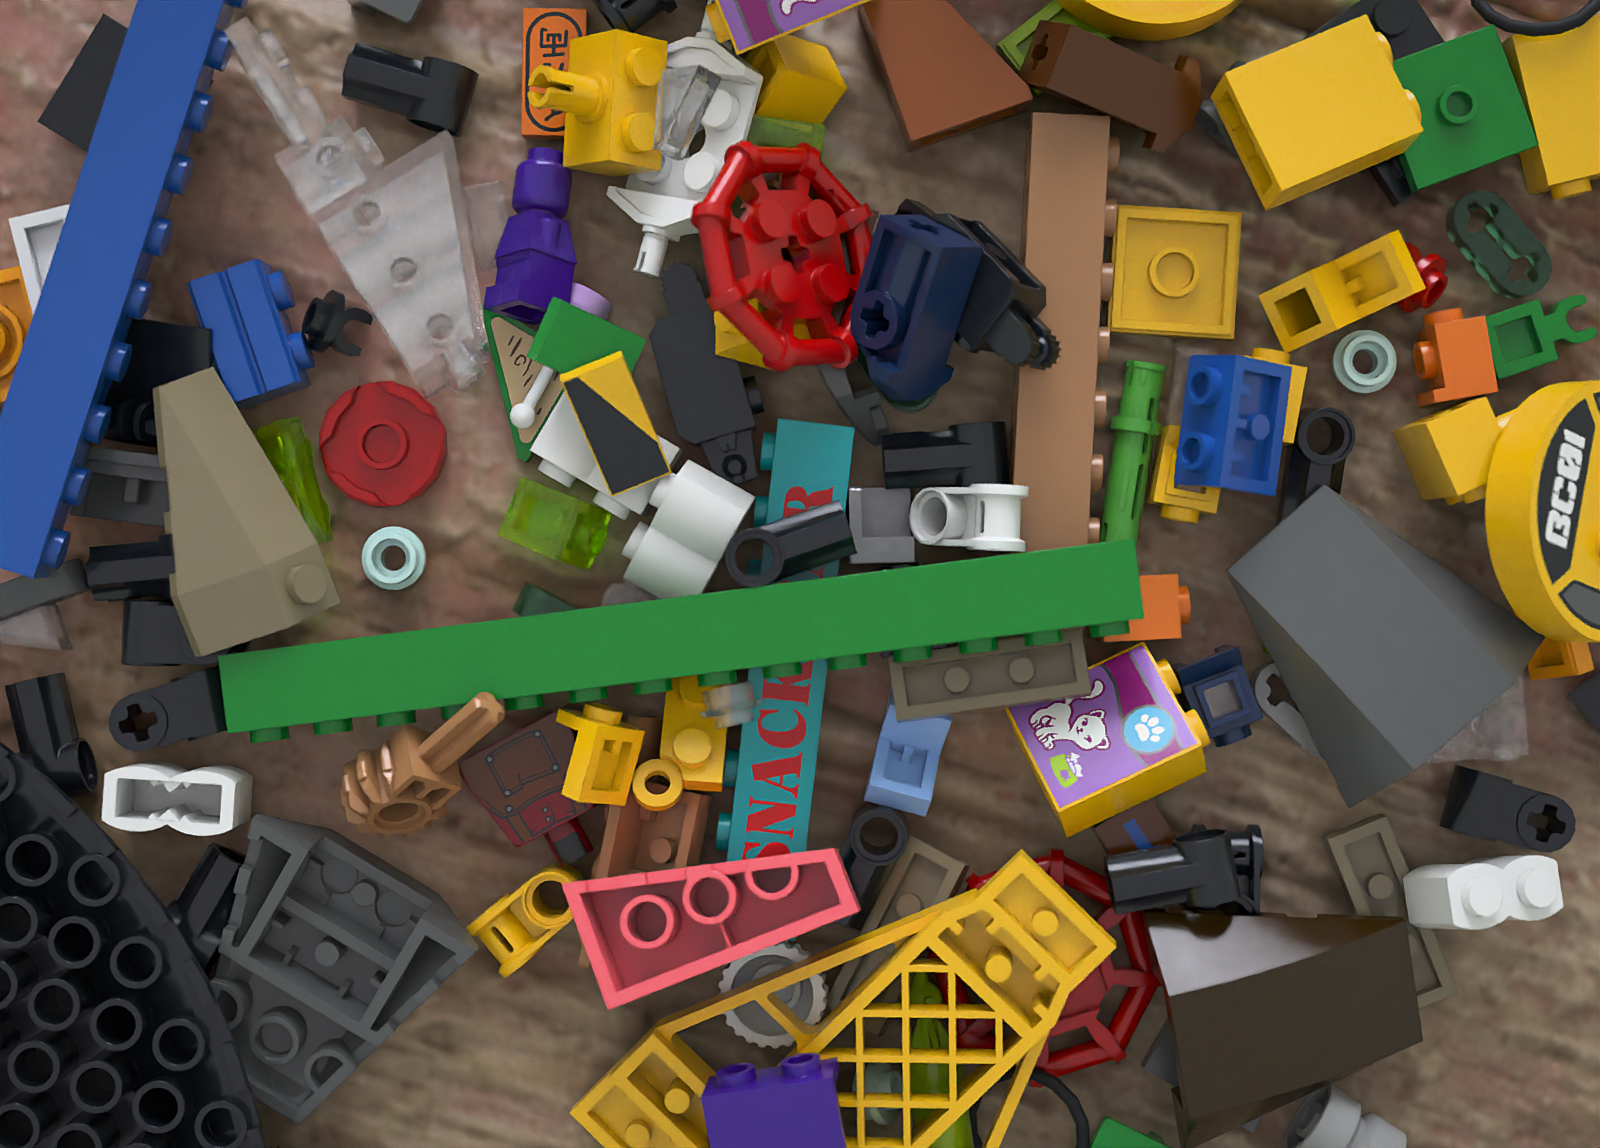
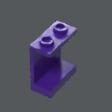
M801 1053L783 1059L780 1062L781 1066L755 1070L753 1063L744 1062L727 1065L718 1069L716 1076H709L701 1096L710 1148H847L836 1091L840 1070L838 1058L820 1060V1056L817 1053Z

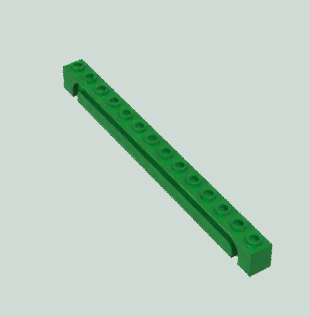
M1133 538L219 655L218 661L227 733L249 731L251 743H260L290 738L289 726L313 723L314 735L352 731V718L376 715L377 726L387 727L416 723L415 710L440 707L441 719H450L480 692L493 694L495 700L504 699L505 711L543 707V694L568 691L569 702L578 703L609 698L607 686L633 683L634 695L673 690L672 678L697 675L698 686L705 687L738 682L736 673L738 669L762 667L763 679L802 674L801 661L827 658L828 671L868 666L866 653L892 650L894 662H905L933 658L931 645L958 642L959 654L998 650L997 637L1023 634L1025 646L1063 642L1064 628L1089 625L1091 638L1130 633L1129 620L1143 619L1144 610L1135 541Z

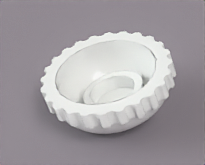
M788 940L731 961L722 972L724 976L718 984V987L721 989L719 994L812 956V953L808 950H802L801 946L797 943L790 944ZM824 972L818 973L773 993L804 1023L816 1025V1022H820L824 1014L822 1010L825 1009L828 1000L825 998L828 993V986L824 983L826 974ZM755 1000L722 1013L727 1018L726 1024L735 1029L734 1033L737 1036H744L745 1041L748 1043L755 1042L759 1047L763 1048L769 1045L776 1049L780 1045L791 1046L793 1041H796Z

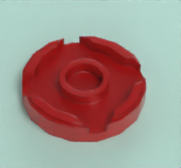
M375 381L362 386H356L344 392L327 410L319 432V450L321 451L322 461L325 465L324 469L330 482L348 498L372 507L401 506L423 496L440 477L448 455L447 430L437 408L419 391L393 381Z

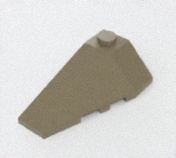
M214 367L203 369L153 388L159 467L167 473L170 511L163 512L165 534H172L175 573L169 574L170 592L195 657H202L289 628L341 603L316 538Z

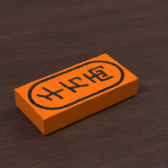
M523 8L521 135L523 139L564 140L566 112L533 107L529 102L528 92L534 91L545 94L547 89L528 86V82L532 72L540 65L568 72L570 39L588 35L589 14L587 9Z

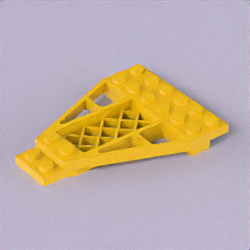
M1020 849L979 891L974 888L661 1018L573 1106L570 1114L604 1148H710L701 1096L709 1076H716V1072L676 1032L755 1000L796 1040L797 1046L785 1058L801 1053H817L820 1056V1060L837 1057L838 1062H856L857 1092H837L839 1107H857V1137L845 1136L847 1148H930V1145L1016 1063V1070L982 1145V1148H999L1048 1034L1056 1025L1069 993L1116 948V941L1039 865ZM888 944H895V949L817 1025L804 1023L773 993ZM929 946L940 958L916 957ZM910 972H948V1004L910 1003ZM901 973L902 1003H870ZM956 974L987 1004H956ZM856 1017V1047H825ZM864 1017H901L902 1048H865ZM910 1018H949V1049L911 1048ZM957 1018L995 1019L996 1049H957ZM1003 1020L1015 1030L1004 1041ZM865 1062L903 1063V1093L866 1092ZM911 1063H949V1093H911ZM957 1064H980L957 1086ZM866 1107L903 1108L904 1137H866ZM912 1108H936L912 1129Z

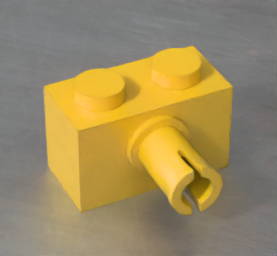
M619 29L570 39L568 72L555 70L545 65L535 68L530 76L528 86L547 90L545 94L534 91L528 92L530 104L535 108H548L566 112L563 150L564 167L611 177L660 171L668 41Z
M1482 397L1448 406L1392 431L1422 500L1444 498L1447 506L1461 501L1468 504L1485 498L1488 474L1496 445L1503 429L1517 408L1495 417L1487 397Z

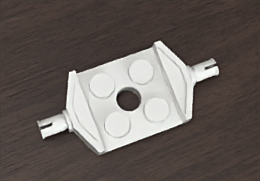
M708 0L707 5L714 3L715 0ZM706 10L700 28L701 31L696 32L695 37H686L668 44L660 171L629 175L625 189L609 186L606 194L633 220L643 225L642 232L645 233V236L643 237L633 271L649 277L660 278L668 240L679 242L680 236L699 233L698 228L694 227L690 221L692 207L696 203L703 201L724 165L726 149L738 141L747 140L764 78L757 69L732 51V43L729 41L719 43ZM705 129L706 138L702 149L690 157L689 145L692 138L697 132Z

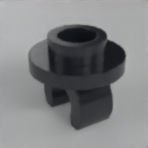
M331 290L323 299L316 297L312 300L303 319L302 332L308 335L309 349L323 353L330 346L339 353L348 356H359L362 349L345 341L342 334L343 327L350 320L371 325L373 321L372 315L363 309L345 306L344 294Z

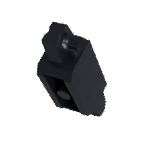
M906 198L898 206V210L894 215H923L984 247L954 341L971 353L977 354L980 350L997 353L1005 358L1004 361L1014 366L1025 367V365H1030L1032 369L1045 370L1046 368H1052V364H1057L1056 360L1060 358L1059 351L1062 350L1059 348L1060 341L1056 340L1057 336L1051 335L1052 331L1037 317L1046 306V287L983 222L959 218L950 213L936 214L921 202Z
M681 261L677 264L674 262L672 266L667 265V270H663L664 276L660 278L663 281L661 287L665 288L663 294L670 316L657 320L649 334V338L677 434L682 440L695 447L702 446L714 474L734 485L745 483L758 478L751 431L757 430L753 415L765 412L755 375L742 378L737 360L715 355L716 326L714 323V312L710 310L706 303L700 279H697L699 276L695 273V268H690L689 263L683 264Z

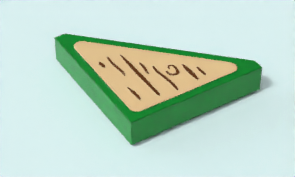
M483 304L480 311L516 453L519 459L529 464L535 454L530 449L565 391L560 380L561 374L554 372L534 408L536 415L534 423L525 429L514 426L510 420V411L516 404L523 403L543 365L526 357L537 332L518 320L483 309Z

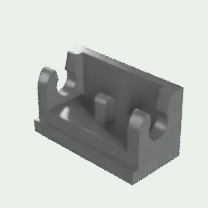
M90 447L84 464V468L91 470L89 487L79 507L71 505L70 515L165 527L163 512L170 511L167 473L159 467L158 455Z

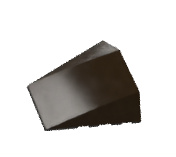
M1154 908L1141 910L1151 970L1161 983L1164 992L1179 1087L1171 1088L1181 1148H1194L1423 1041L1407 925L1403 917L1317 914V918L1288 917L1286 913L1260 912V916L1225 915L1222 911L1195 910V914L1166 913L1164 909Z

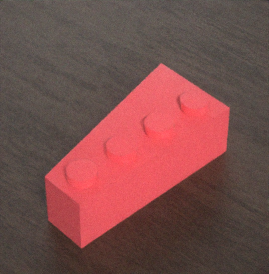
M835 848L561 883L608 1010L861 911L840 853Z

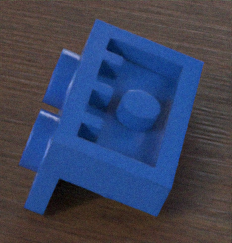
M1192 355L1189 359L1174 474L1175 483L1186 486L1212 487L1253 495L1276 496L1292 367L1240 355Z

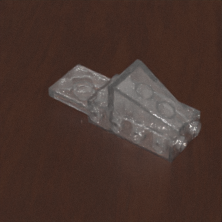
M247 16L224 29L241 68L291 143V146L273 156L289 189L426 400L447 386H450L452 391L456 393L479 380L486 373L482 365L491 360L456 150L454 140L447 129L389 165L384 166V157L364 127L353 132L343 115L326 124L325 120L327 119L306 85L294 91L292 85L298 81L289 67L291 63L270 30L258 35Z

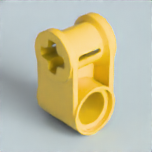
M558 862L542 867L512 893L508 894L507 892L465 927L471 937L477 935L501 964L498 972L504 979L532 958L548 943L547 940L572 920L573 914L570 906L559 910L549 908L543 903L539 888L541 883L553 880L560 883L585 881L581 872L574 866L567 864L560 867Z

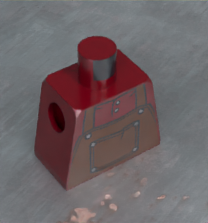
M569 704L562 707L563 709H571ZM558 710L459 761L458 767L461 778L516 848L543 835L559 866L563 867L594 850L577 816L591 810L598 804L577 802L561 794L578 731L556 722Z

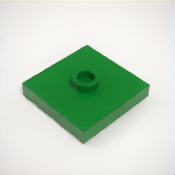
M1494 24L1393 61L1392 67L1403 89L1409 90L1415 96L1422 115L1421 126L1424 131L1404 153L1398 155L1412 193L1528 151L1539 145Z

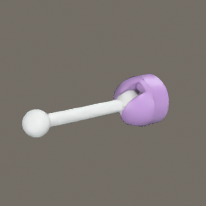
M572 283L570 304L606 320L613 308L612 304L595 291L579 283ZM545 366L542 367L523 403L516 404L510 411V420L514 426L525 429L534 423L536 417L534 408L555 371Z

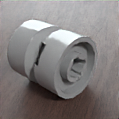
M1332 1084L1312 1092L1306 1097L1294 1114L1283 1140V1148H1406L1407 1144L1406 1134L1374 1112L1361 1116V1105Z

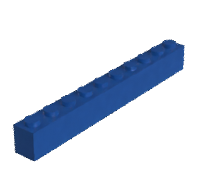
M137 0L0 415L1 569L30 578H47L50 568L58 570L65 559L71 533L63 530L71 505L76 507L81 505L91 479V470L84 468V464L91 443L99 445L102 442L110 423L112 408L104 404L112 380L122 381L131 359L132 345L125 343L132 319L141 320L150 302L153 284L145 279L153 255L161 258L171 238L173 220L167 219L166 216L173 194L180 196L184 194L192 174L194 161L193 158L186 155L194 131L202 134L211 117L214 97L207 94L214 70L223 72L232 53L234 34L227 31L234 9L244 10L249 0Z

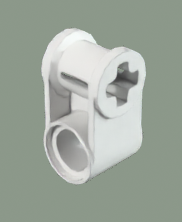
M970 484V487H929L923 489L915 496L911 504L909 515L910 528L914 537L920 543L926 545L964 547L967 550L1026 552V542L1020 539L1022 499L1029 496V487L1005 484Z

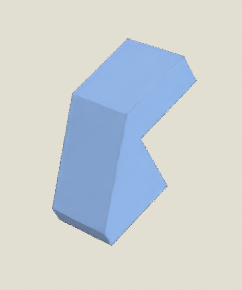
M891 687L873 754L864 800L926 817L932 800L940 753L953 715L898 723Z

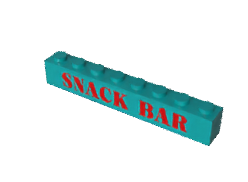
M778 418L776 433L764 432L760 470L772 471L769 496H756L753 528L838 499L845 513L855 427ZM763 543L762 560L749 558L747 576L761 577L772 568L774 562L773 552L766 543ZM840 560L769 583L768 585L838 576ZM827 658L801 661L802 674L763 679L762 667L749 668L747 686L734 685L730 723L742 724L740 750L727 748L723 787L735 788L732 813L720 812L715 848V850L728 851L727 862L806 852L828 665ZM796 936L787 940L795 941Z

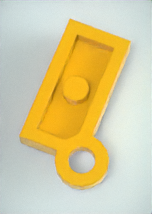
M697 675L672 678L673 690L666 691L660 759H651L642 763L635 770L632 778L633 796L642 807L652 811L667 810L679 801L683 789L722 792L731 683L699 687ZM660 775L668 779L670 786L665 793L655 795L647 791L645 787L646 781L652 776Z

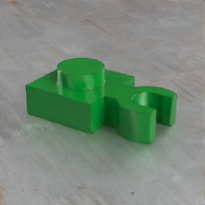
M1573 295L1557 301L1551 306L1547 316H1544L1539 299L1486 316L1496 380L1558 360L1559 357L1553 343L1554 341L1562 345L1573 346L1593 339L1598 334L1596 327L1574 331L1568 326L1566 321L1567 313L1570 309L1587 303L1585 295Z

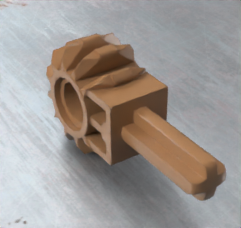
M480 692L434 733L404 725L386 742L384 741L382 747L374 750H359L358 759L343 764L342 790L339 793L341 807L346 813L347 822L356 824L358 833L369 834L377 832L380 838H386L391 834H403L407 837L408 832L415 829L427 830L431 828L432 820L440 819L447 815V802L462 788L457 759L504 719V707L496 702L493 694Z

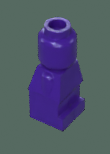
M545 147L531 148L528 150L527 160L517 166L512 208L518 214L508 217L494 256L497 266L495 285L486 287L483 309L531 325H537L542 322L552 297L570 304L574 268L577 264L569 223L563 220L569 208L572 173L563 166V153L558 150Z

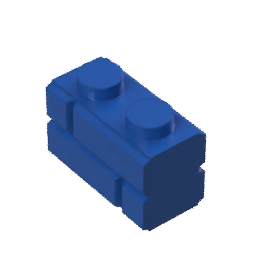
M261 259L227 268L222 272H215L191 280L186 284L200 326L212 329V362L215 370L239 410L311 386L306 370L315 367V360L312 350L309 349L308 339L302 331L294 333L286 309L295 307V301L289 282L282 270L273 273L271 265Z

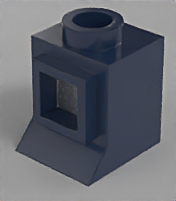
M1226 644L1215 648L1216 654L1190 664L1177 663L1171 665L1181 688V693L1178 694L1184 712L1192 709L1197 712L1208 733L1209 739L1213 738L1216 747L1226 746L1252 735L1249 723L1263 718L1242 664L1240 649L1238 646Z

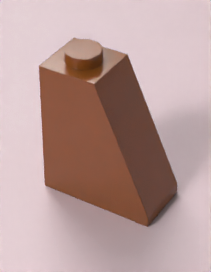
M870 0L859 5L858 11L908 153L1028 110L1033 100L1029 86L947 0Z

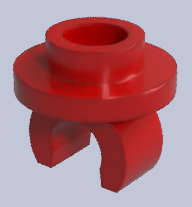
M1405 242L1426 287L1396 302L1399 308L1407 313H1411L1420 307L1424 309L1431 307L1443 294L1448 283V277L1444 275L1446 270V260L1436 253L1428 254L1423 258L1416 246Z

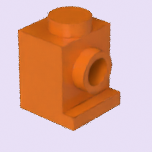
M1462 308L1423 315L1425 328L1417 331L1419 342H1415L1413 345V362L1418 378L1420 380L1426 379L1428 392L1416 395L1418 407L1499 392L1485 315L1464 319Z

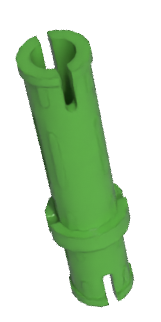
M1126 360L1124 384L1118 416H1112L1110 429L1115 430L1102 507L1099 543L1134 538L1135 548L1137 546L1151 451L1153 449L1154 437H1160L1162 424L1157 423L1161 390L1167 370L1165 365L1135 360Z

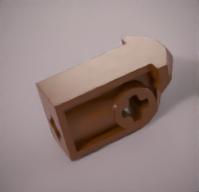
M1039 21L1018 74L1029 87L1096 115L1111 116L1110 120L1132 128H1137V126L1142 128V131L1147 133L1142 147L1161 154L1192 127L1202 103L1199 61L1179 55L1174 68H1171L1066 23Z

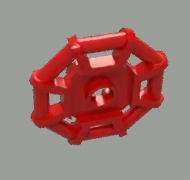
M745 140L738 141L726 149L724 165L703 201L696 203L692 207L690 221L699 231L711 296L706 299L712 312L719 311L762 354L764 365L776 372H784L791 366L826 364L837 369H843L853 363L858 357V346L852 335L850 315L872 242L868 218L873 213L867 202L860 204L820 161V152L817 148L806 142H801L795 147L755 146ZM762 173L783 174L781 190H768ZM811 188L820 199L813 201L808 196L809 189ZM737 194L743 201L739 210H745L741 219L732 215V209L730 208ZM845 233L852 274L847 273L840 240V234ZM787 248L793 259V265L792 262L783 260L781 249ZM756 298L767 310L758 313L748 301ZM842 300L848 301L850 304L838 324L831 311L837 302ZM806 324L811 339H798L794 336V325Z
M1050 848L1047 855L1032 860L1063 890L1065 884L1104 905L1093 919L1105 931L1119 924L1131 965L1113 966L1109 954L1069 993L1056 1025L1050 1030L1034 1066L1058 1078L1112 1060L1119 1064L1125 1059L1127 1054L1124 1051L1157 988L1162 987V985L1151 970L1141 910L1116 915L1112 908L1105 877L1064 856L1063 849ZM999 870L980 876L973 872L965 879L968 885L963 893L974 888L979 891ZM932 949L927 951V958H940ZM934 972L942 993L943 1002L948 1004V972ZM956 974V1004H971L964 981ZM1113 984L1129 987L1107 1028L1096 1017L1100 1010L1099 1005L1106 991L1109 993ZM957 1018V1049H996V1035L989 1032L995 1026V1019ZM1085 1026L1093 1037L1092 1040L1049 1053L1048 1038ZM1028 1080L1029 1087L1043 1088V1085L1033 1080Z

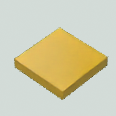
M1117 204L1116 227L1114 237L1110 238L1109 263H1113V288L1110 301H1106L1105 326L1109 327L1110 334L1218 341L1233 340L1242 212Z

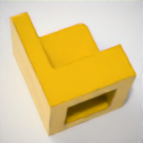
M788 34L753 48L745 59L747 63L757 69L764 77L753 118L807 134H813L818 130L847 90V86L826 47Z

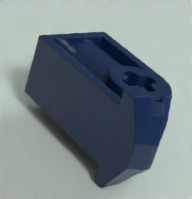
M923 215L879 216L851 308L850 324L852 335L866 357L870 378L891 400H922L951 380L954 368L946 364L984 249L983 246Z

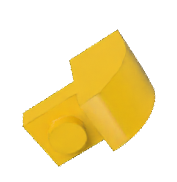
M1398 229L1331 262L1309 270L1258 295L1286 354L1411 296L1426 287Z

